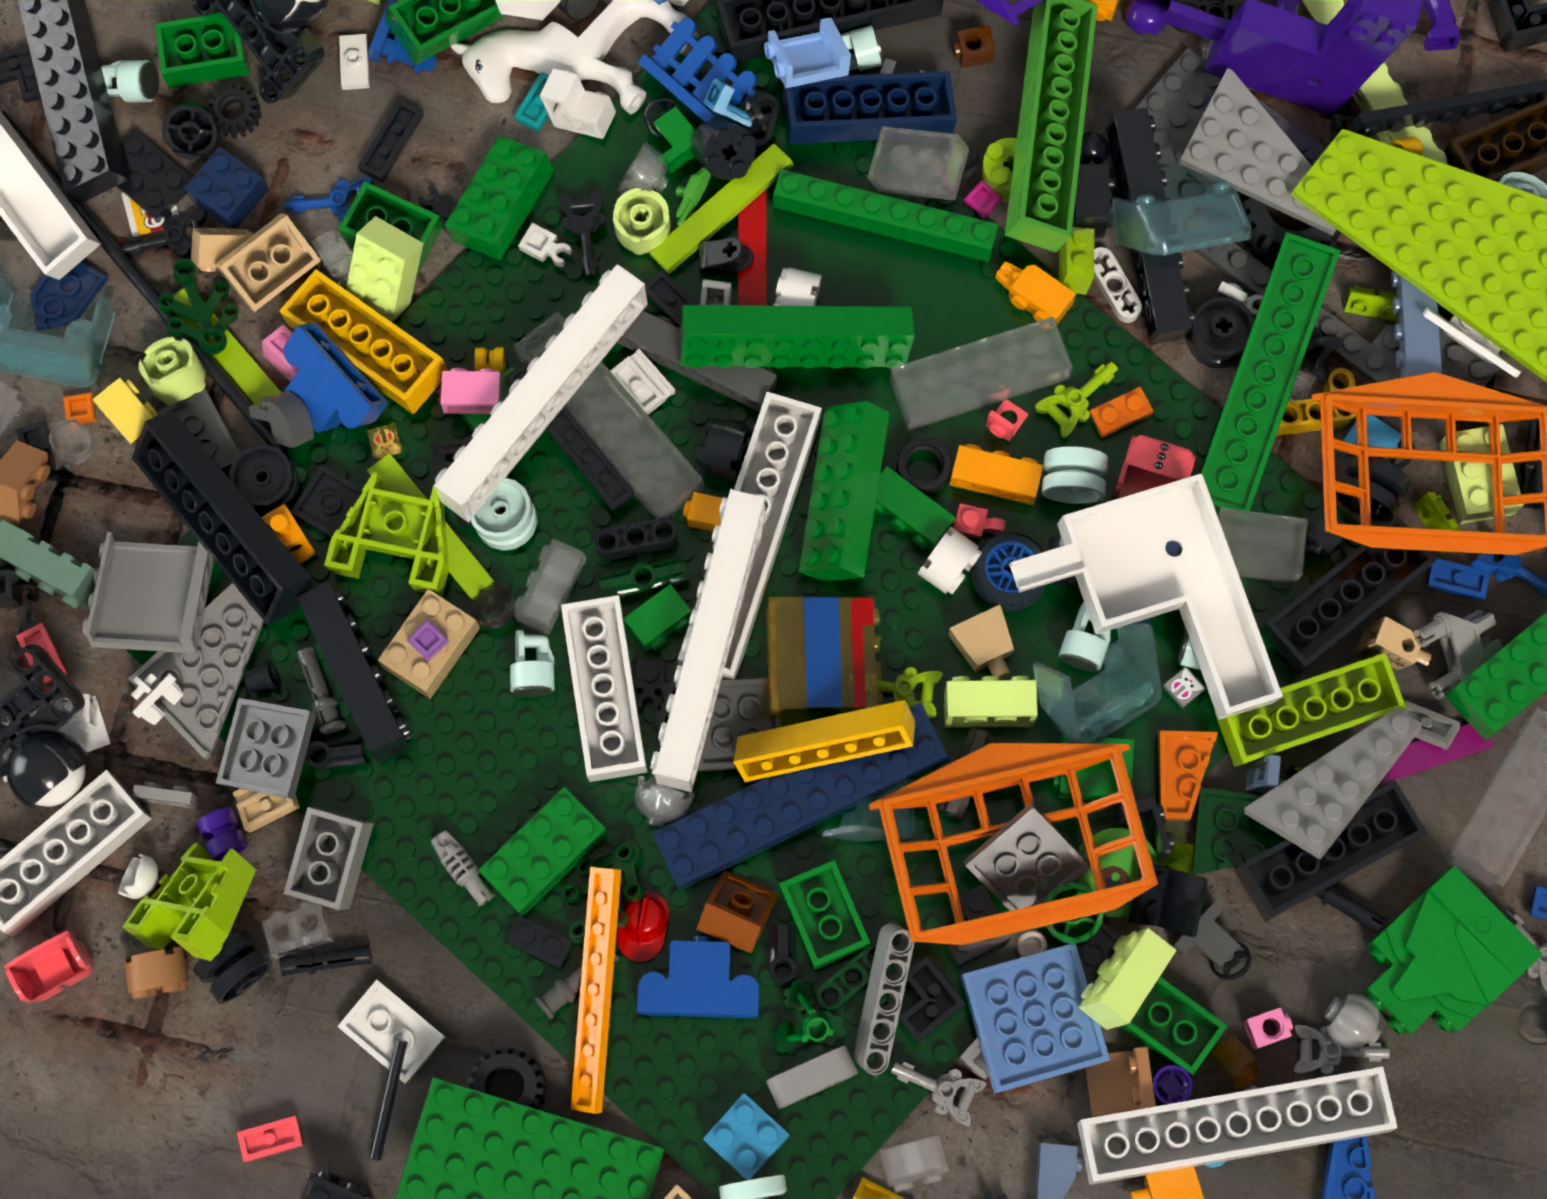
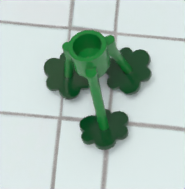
M796 978L791 982L790 987H786L783 991L786 997L784 999L785 1007L787 1009L796 1008L798 1011L806 1010L808 1016L804 1019L802 1028L798 1024L793 1025L788 1020H784L779 1024V1029L773 1032V1038L776 1040L774 1046L778 1053L787 1052L789 1055H794L797 1052V1048H802L809 1039L820 1044L826 1042L827 1045L833 1046L836 1043V1039H842L846 1034L844 1026L841 1025L842 1018L839 1015L833 1016L829 1011H823L820 1015H817L816 1011L811 1007V1004L816 1001V994L813 992L814 986L811 982L805 983L802 979Z

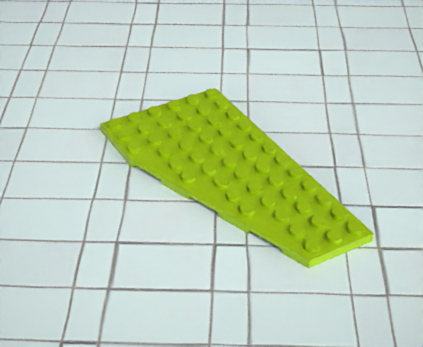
M1342 129L1290 195L1547 383V199Z

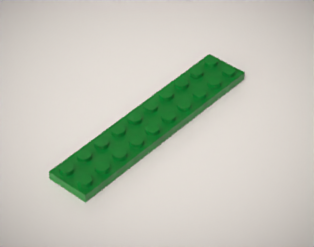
M1288 232L1284 235L1201 471L1212 503L1216 508L1247 518L1341 250Z

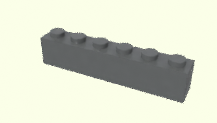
M646 308L643 309L616 342L634 352L640 349L648 359L758 412L761 410L766 392L773 393L777 385V375L769 367L748 368L746 366H730L728 368H719L717 366H701L699 368H691L689 366H680L679 328L674 326L673 322L664 316H658L657 318L649 314Z

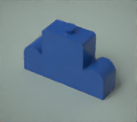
M316 322L297 326L284 346V356L290 365L299 367V371L284 392L289 391L301 399L310 414L312 427L317 433L337 428L341 422L348 428L373 423L388 405L386 399Z
M692 936V941L674 940L670 943L668 979H665L658 972H648L642 976L638 985L637 1013L638 1015L759 1019V987L753 977L745 974L738 975L730 981L731 947L728 942H710V937Z

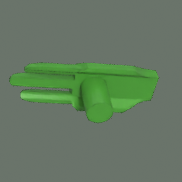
M701 168L700 171L691 176L686 187L678 186L676 189V196L683 198L676 212V217H680L677 222L679 226L691 216L708 185L711 174L704 168Z

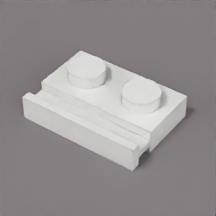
M637 349L636 353L631 357L628 356L607 373L608 378L643 418L664 403L669 396L675 394V389L640 349Z

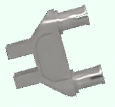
M1478 610L1464 618H1459L1439 612L1434 616L1431 623L1414 631V636L1417 637L1415 640L1421 647H1426L1437 639H1440L1448 666V674L1429 684V688L1432 689L1431 694L1436 699H1441L1449 694L1454 687L1503 648L1501 639L1496 638L1491 641L1490 636L1485 635L1481 638L1479 636L1496 625L1494 614L1488 613L1483 615V611Z

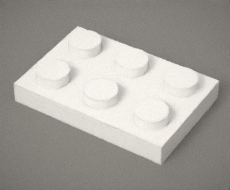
M378 980L372 984L337 1026L388 1070L396 1039L408 1041L399 1078L405 1084L411 1081L446 1038Z

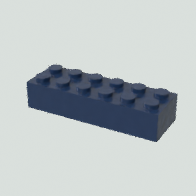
M950 71L848 75L785 88L784 86L782 92L788 144L943 137L944 135L952 137L957 121Z

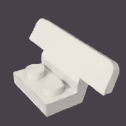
M1428 307L1424 310L1423 315L1444 329L1442 332L1488 363L1496 364L1516 378L1522 372L1520 368L1498 354L1501 350L1499 347L1455 315L1448 321Z

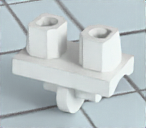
M152 673L144 681L137 676L133 679L138 687L131 695L138 700L145 692L148 694L132 711L134 715L156 725L165 713L154 702L161 695L173 705L179 701L184 693L174 682L176 679L170 673L153 690L149 687L157 678Z

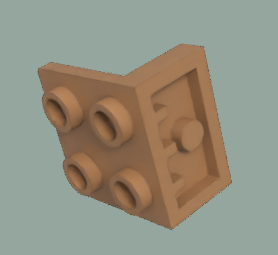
M1147 1047L1135 1048L1132 1051L1108 1053L1110 1061L1085 1068L1090 1110L1093 1117L1156 1106Z

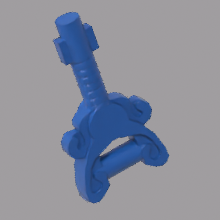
M361 178L350 184L346 180H339L336 183V188L330 191L329 197L305 199L304 195L293 196V200H285L286 211L302 214L305 213L306 209L330 208L332 214L337 216L342 223L351 207L349 204L351 195L356 193L357 196L364 181L373 185L372 178Z
M1483 553L1479 554L1471 562V565L1479 570L1494 573L1495 578L1499 581H1504L1506 578L1512 579L1516 575L1536 587L1539 593L1547 597V578L1545 576L1542 578L1521 565V558L1518 555L1498 554L1499 562L1493 560L1495 554Z

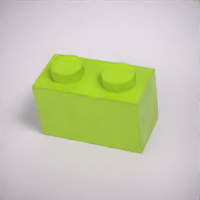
M1072 226L1071 238L1059 249V282L1076 294L1086 295L1094 279V229Z

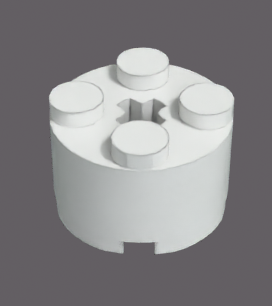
M790 267L788 269L783 268L776 288V302L773 306H816L822 275Z
M950 527L917 574L945 594L947 591L953 594L966 576L962 573V570L966 569L969 572L982 552L978 550L979 546L953 527Z

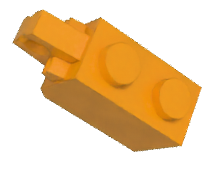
M1005 261L995 276L1009 291L1008 297L1012 304L1018 309H1026L1032 313L1034 319L1043 326L1049 325L1054 329L1075 300V292L1036 265L1026 266L1022 270Z

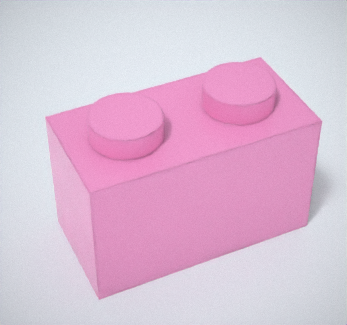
M452 368L450 371H442L440 404L444 413L490 414L493 407L499 401H502L503 380L500 372L490 368H482L479 371Z

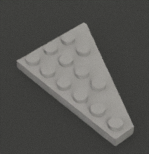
M1227 68L1179 164L1333 236L1336 228L1290 195L1312 165L1234 71Z
M233 583L205 608L196 653L158 651L128 678L137 688L138 685L133 679L137 676L144 681L152 673L157 678L149 687L152 690L168 673L176 679L174 682L184 693L179 701L173 705L161 695L154 704L165 713L164 717L205 760L211 757L264 623Z

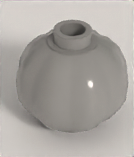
M1346 994L1342 1000L1335 997L1324 1014V1017L1328 1019L1326 1030L1329 1037L1343 1048L1357 1049L1368 1042L1373 1045L1382 1032V1029L1378 1027L1380 1017L1378 1008L1373 1001L1364 995Z

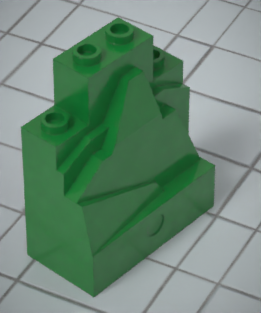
M1454 865L1441 873L1366 945L1371 950L1369 952L1371 958L1381 966L1384 964L1387 968L1362 992L1375 1003L1378 1011H1381L1388 1018L1386 1023L1398 1035L1401 1033L1404 1036L1412 1034L1431 1014L1435 1017L1433 1021L1442 1031L1446 1033L1449 1031L1451 1034L1459 1032L1485 1006L1490 1005L1542 953Z

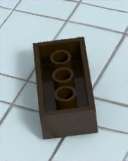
M1547 99L1452 139L1444 151L1448 164L1499 182L1505 174L1511 172L1533 174L1547 168Z

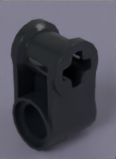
M736 238L704 241L699 244V273L705 276H719L724 273L744 271L752 265L754 260L753 251L747 246H743Z

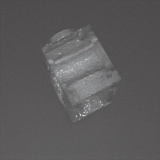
M334 227L311 242L318 257L321 259L320 262L331 279L339 286H347L353 253L337 228Z
M306 902L298 905V910L287 913L286 910H281L269 914V919L262 921L271 956L278 959L334 941L324 906L313 902ZM310 917H317V928L313 931H306V920ZM281 926H288L290 930L288 937L284 940H278L276 937L277 930Z

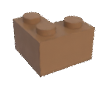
M16 440L0 460L1 521L5 520L20 528L27 519L33 517L36 511V504L34 503L35 488L41 481L44 482L50 473L47 452Z

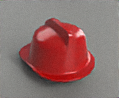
M644 891L641 900L632 902L627 899L625 901L624 911L629 915V921L626 926L618 928V945L621 952L628 959L636 962L649 961L655 958L662 950L669 919V908L666 901L655 892Z

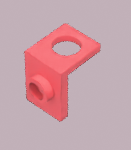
M1005 399L996 412L991 410L988 414L986 427L995 436L1010 442L1028 417V413ZM1008 410L1013 411L1017 415L1016 423L1012 424L1003 418L1001 414Z

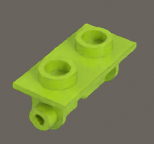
M1358 285L1349 287L1347 292L1348 300L1344 312L1398 322L1397 314H1393L1392 310L1393 297H1396V293L1380 291L1379 295H1374V289L1359 287Z
M1428 492L1412 505L1426 529L1461 531L1454 518L1446 519L1445 516L1450 514V511L1442 500V496H1437L1436 492Z

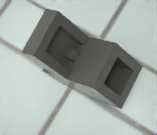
M286 391L278 396H265L260 399V402L249 406L251 418L270 422L275 444L295 448L314 439L310 414L304 403L295 394Z

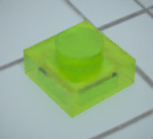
M1174 843L1171 856L1165 862L1160 863V865L1192 874L1193 845Z

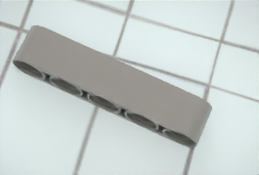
M895 923L884 925L878 935L853 1057L855 1062L872 1075L883 1073L889 1065L914 948V942L911 941L909 931ZM900 934V941L892 946L893 938ZM894 963L893 971L891 974L886 975L887 967ZM888 993L886 1002L880 1005L881 996ZM878 1023H882L880 1031L873 1034L874 1027ZM876 1052L874 1060L867 1063L868 1056Z

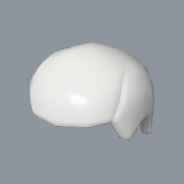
M139 854L138 856L142 858L134 857L131 860L120 883L118 894L131 899H142L146 894L149 895L154 890L158 882V866L149 856Z

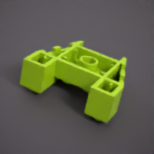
M373 472L362 489L363 492L359 499L347 512L346 519L341 527L331 537L324 566L333 574L359 579L366 549L414 559L409 585L414 591L426 593L429 589L435 594L443 596L449 572L444 504L441 503L434 485L430 500L382 490L384 481L378 473Z
M194 843L180 858L182 863L170 877L165 874L159 880V884L162 886L152 897H149L147 894L143 897L122 927L146 947L162 950L173 939L193 957L212 961L222 950L223 943L231 931L256 869L234 849L230 848L223 860L219 862L213 861L209 852L198 843Z

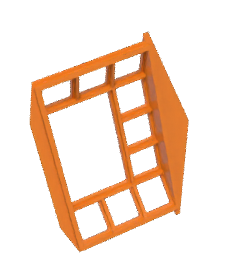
M1437 372L1312 394V400L1319 402L1321 409L1325 531L1371 548L1518 555L1547 547V406ZM1332 407L1356 415L1357 445L1334 438ZM1367 415L1399 417L1401 420L1402 448L1370 447L1367 439ZM1411 418L1444 420L1446 451L1414 449L1412 447ZM1455 420L1487 422L1489 424L1490 453L1457 451ZM1539 420L1541 449L1539 451L1501 453L1500 422ZM1334 449L1358 457L1359 487L1335 480ZM1368 457L1490 464L1495 533L1371 526ZM1528 461L1542 462L1543 492L1507 496L1503 494L1502 464ZM1336 492L1359 498L1361 525L1337 523ZM1544 503L1546 533L1544 535L1505 533V505Z
M990 743L870 803V810H880L911 941L955 945L974 943L1115 910L1156 886L1158 881L1122 754L1125 751L1131 750L1129 744ZM1110 759L1118 792L1085 804L1081 796L1076 772ZM1066 775L1074 807L1043 815L1050 822L1073 817L1078 818L1097 891L965 921L947 847L991 837L1008 823L990 825L983 793L1018 785L1021 789L1025 807H1027L1030 803L1034 805L1029 786L1030 782ZM972 796L975 801L981 828L944 836L936 805ZM1122 802L1130 835L1101 846H1095L1087 814ZM926 807L934 839L901 842L893 809ZM1134 845L1142 878L1128 884L1106 888L1098 858ZM936 849L939 854L945 882L911 885L904 852ZM948 893L956 924L933 929H922L914 896Z

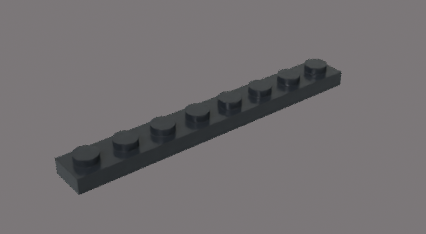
M1547 80L1362 112L1358 114L1350 125V130L1365 137H1370L1382 131L1390 130V132H1397L1410 126L1420 128L1438 121L1440 123H1447L1454 118L1465 117V119H1470L1482 113L1497 114L1510 108L1520 110L1528 105L1537 104L1547 99Z

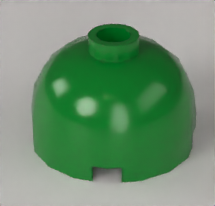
M1067 883L1054 889L1049 894L1045 903L1094 891L1083 884ZM1104 912L1045 927L1054 938L1063 943L1078 944L1086 942L1097 933L1102 924Z

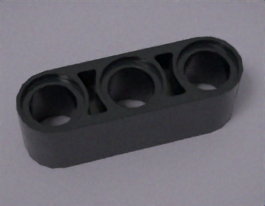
M657 518L599 530L594 537L596 552L601 559L606 561L673 548L678 541L677 527L669 518ZM661 529L672 531L671 536L667 539L659 538L657 533ZM634 534H640L644 537L643 541L639 544H632L628 540ZM604 540H613L615 542L614 547L609 550L602 549L600 545Z

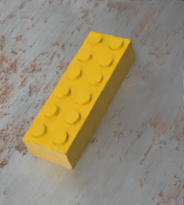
M317 269L314 270L279 310L287 324L294 330L298 325L316 322L375 388L413 415L442 382V371H449L442 357Z

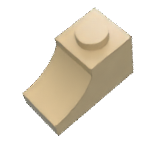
M193 228L191 261L202 271L215 272L217 271L215 264L251 237L253 233L248 229Z

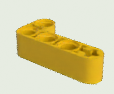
M1344 368L1335 369L1324 384V392L1339 390L1334 386L1333 381L1342 382L1345 388L1355 387L1353 374ZM1312 399L1288 401L1284 414H1289L1294 422L1289 423L1282 419L1276 436L1321 431V419H1314L1309 411L1313 410L1321 414L1320 403ZM1332 407L1333 429L1348 427L1356 417L1355 414L1350 412V416H1343L1338 412L1337 408Z

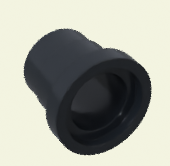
M270 660L263 662L262 666L244 673L245 682L250 692L261 691L267 688L270 690L279 688V677L274 664Z

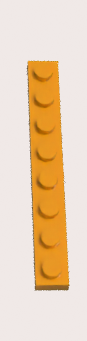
M590 867L571 1110L593 1114L602 1113L621 883L620 869Z

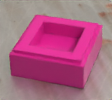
M981 180L964 198L963 203L985 220L1002 202L1003 197Z

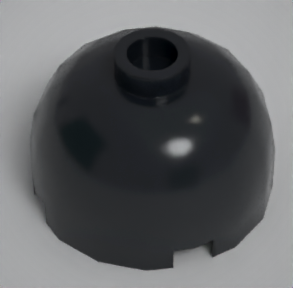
M184 102L173 107L164 118L162 125L163 140L173 150L172 152L175 155L185 159H199L215 147L219 137V123L214 113L205 105L197 102Z

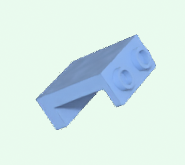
M831 17L821 19L820 31L817 33L779 40L775 30L768 31V42L764 44L767 59L772 60L777 78H781L785 88L849 75L851 53Z

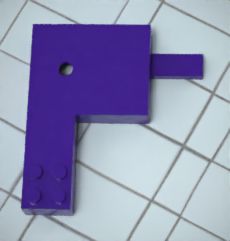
M1171 0L1167 12H1163L1161 22L1214 40L1206 63L1205 73L1222 78L1227 68L1234 71L1246 87L1334 116L1414 31L1423 0H1348L1328 25L1257 0H1245L1230 20Z

